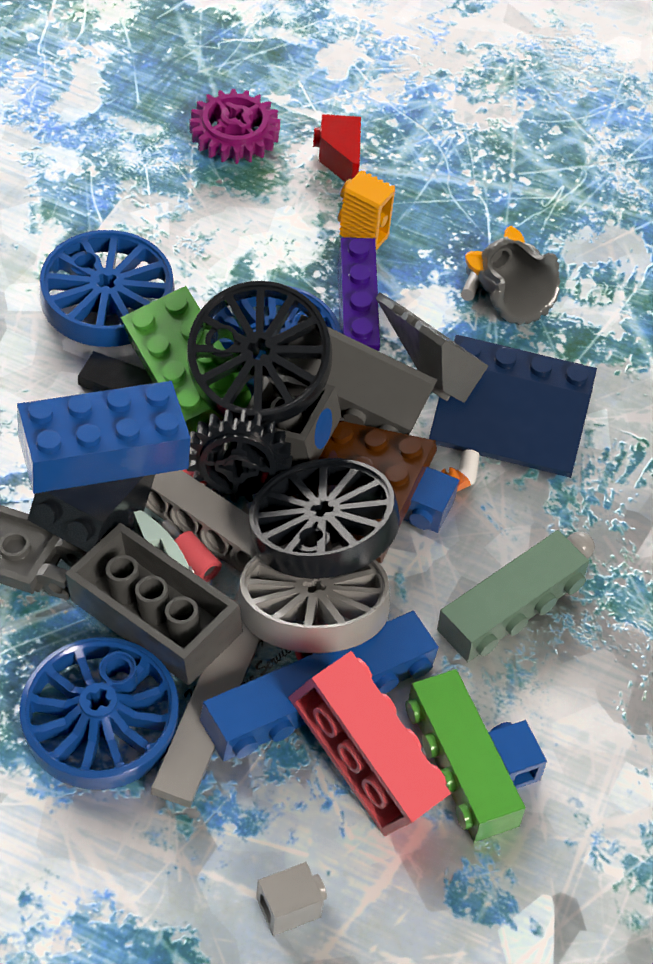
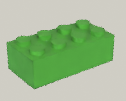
M184 286L120 318L129 341L152 382L172 381L190 434L191 431L197 432L198 422L200 421L209 425L211 414H215L221 420L224 417L205 403L198 394L190 376L187 362L188 338L192 324L201 309L187 286ZM205 329L198 344L206 345L205 338L209 330ZM220 340L214 343L213 346L216 349L225 350ZM200 358L197 360L201 374L219 366L213 363L210 358ZM239 372L224 377L211 384L209 388L220 398H223ZM246 384L233 405L246 408L252 397Z

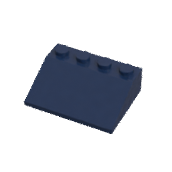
M456 334L454 342L486 363L488 368L465 403L453 396L448 401L439 397L429 439L435 440L438 446L459 451L475 450L480 456L571 478L597 368Z

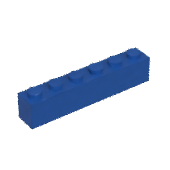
M413 610L386 622L374 637L358 646L337 652L314 653L203 701L200 722L211 738L223 762L235 756L237 758H244L253 753L258 746L271 740L274 742L282 741L290 736L295 729L306 725L288 697L316 674L350 651L353 652L356 658L362 659L367 664L372 674V681L379 691L385 694L393 690L399 682L411 677L418 679L429 673L433 668L439 646Z

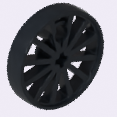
M249 281L233 285L219 292L203 306L196 316L189 333L187 362L192 382L198 394L218 414L224 417L225 411L229 410L233 417H239L240 412L246 410L247 418L253 419L260 413L262 414V424L265 425L270 421H275L277 424L299 415L319 397L331 372L332 343L327 325L321 313L303 294L289 286L276 282ZM256 297L255 332H253L236 301ZM271 297L285 301L265 332V298ZM228 307L243 335L238 333L233 327L222 324L213 319V317L223 308ZM298 308L309 317L279 334L280 329L293 309ZM205 329L209 330L205 338L206 345L198 344ZM311 331H318L322 341L321 346L288 345L290 342ZM222 338L230 339L234 343L225 350H219L213 346L217 340ZM260 350L266 351V354L261 355L260 360L254 359V356H258ZM200 358H210L213 363L219 366L201 374L197 360ZM319 359L321 363L317 374L312 375L287 360ZM239 372L223 398H220L209 388L211 384L224 377ZM277 372L288 374L307 385V389L293 399ZM265 376L273 384L284 403L283 405L262 409L263 381ZM254 377L253 409L233 405L245 384Z
M327 458L292 466L267 481L257 492L251 503L249 524L254 549L265 564L289 576L322 579L351 573L380 557L389 548L398 533L400 514L393 488L389 480L379 470L355 460ZM330 485H337L330 493ZM319 487V496L316 497L309 489ZM351 533L364 536V538L357 541ZM289 543L286 548H281V546ZM338 545H341L343 547L340 549L332 550V548L337 547Z

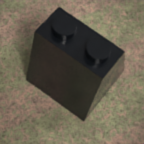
M156 474L35 493L27 520L88 553L119 523L124 524L131 530L133 529V512L139 510L144 512Z

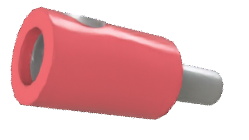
M170 519L162 522L161 526L170 534L182 551L189 565L188 569L206 582L212 580L220 572L222 563L192 531L182 533Z

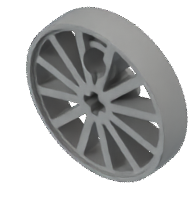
M289 543L281 546V548H286ZM338 545L337 547L332 548V550L340 549L343 547L341 545ZM257 554L244 567L240 577L238 604L240 605L241 620L255 636L282 649L302 653H330L350 649L374 637L385 625L390 612L388 576L383 567L374 560L363 568L341 576L322 579L298 578L272 569Z

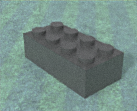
M119 523L65 573L72 602L123 639L150 651L166 666L170 673L188 686L243 632L240 605L122 523Z

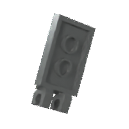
M0 505V584L31 594L34 591L40 593L44 589L50 596L68 600L70 593L65 576L68 570L57 565L62 559L69 567H72L87 552L28 521L29 514Z

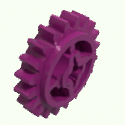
M232 89L230 94H225L223 91L218 90L217 97L214 98L212 95L207 94L206 103L198 101L197 109L191 110L189 133H192V142L198 143L199 151L209 149V158L219 155L221 156V162L224 163L227 158H231L235 164H238L241 158H245L250 163L252 162V155L263 158L265 150L273 151L274 143L279 141L281 120L278 119V110L271 109L270 101L261 103V95L259 94L251 97L248 90H245L243 94H237L235 89ZM258 126L255 131L252 130L253 127Z

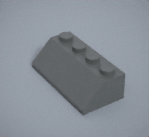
M301 314V317L297 324L303 322L309 317ZM327 327L332 343V367L326 384L336 388L342 418L346 422L409 435L437 379ZM311 331L290 342L288 345L321 346L322 341L318 331ZM319 359L287 360L312 375L317 374L321 363ZM277 372L278 374L289 376L286 373Z

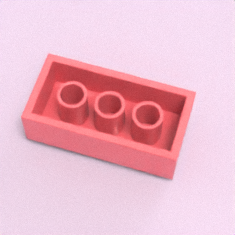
M352 651L316 674L288 697L384 837L413 823L451 794L446 787V779L442 771L436 765L430 764L421 751V743L416 734L410 729L405 728L396 715L397 710L393 701L386 694L379 691L372 681V674L367 664L362 659L356 658Z

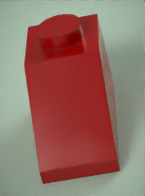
M322 114L321 127H314L313 147H319V162L344 182L348 179H353L359 173L361 117Z

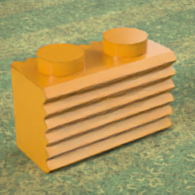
M365 170L360 171L353 179H348L340 192V197L343 198V207L338 214V221L341 222L339 235L349 238H375L377 250L389 237L395 186H389V183H384L383 179L378 180L377 176L372 177L371 173L366 174Z

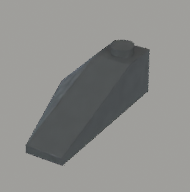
M379 292L376 300L417 370L437 379L432 392L446 401L453 396L465 403L488 368V365L408 309Z

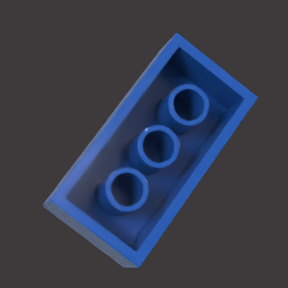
M172 381L17 403L18 438L33 494L185 470L189 467L191 437Z

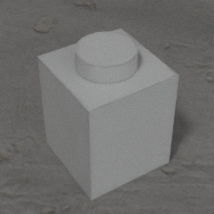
M307 862L259 879L256 899L272 935L275 936L321 918L323 902L327 899V893L321 877L318 874L313 876Z

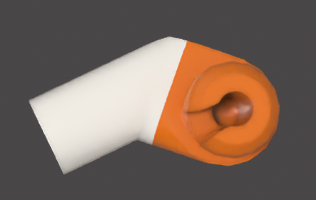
M464 450L461 454L459 469L456 470L449 467V473L445 468L441 471L459 479L457 492L476 482L480 455L475 450Z

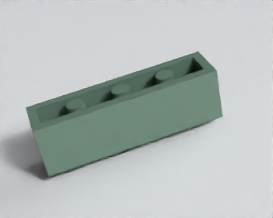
M556 530L440 610L437 631L467 663L479 654L482 657L486 656L495 649L499 640L510 634L513 636L519 633L533 616L538 613L544 615L549 612L560 597L566 593L569 595L576 593L586 582L585 574L589 560L559 530Z

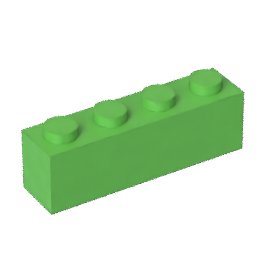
M457 669L412 683L409 699L405 702L408 718L412 724H418L422 733V745L429 759L434 758L438 768L445 776L446 787L451 792L456 804L455 813L463 830L468 829L475 843L520 827L526 807Z

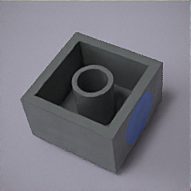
M278 374L293 399L298 397L308 387L293 377ZM265 376L263 381L262 409L283 405L284 403L273 384ZM326 384L319 397L305 411L287 421L275 424V432L285 431V442L292 445V466L318 460L338 425L342 415L335 386ZM254 395L247 405V409H253Z

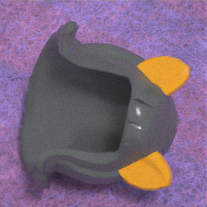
M512 226L507 227L504 238L491 243L483 251H470L465 255L467 266L477 274L483 289L490 294L492 306L495 307V310L499 312L500 317L509 323L516 322L518 325H522L524 322L526 324H530L532 321L536 322L540 319L541 315L546 316L549 313V309L557 301L560 292L558 258L554 253L550 254L549 252L542 256L535 246L525 243L524 237L516 228Z

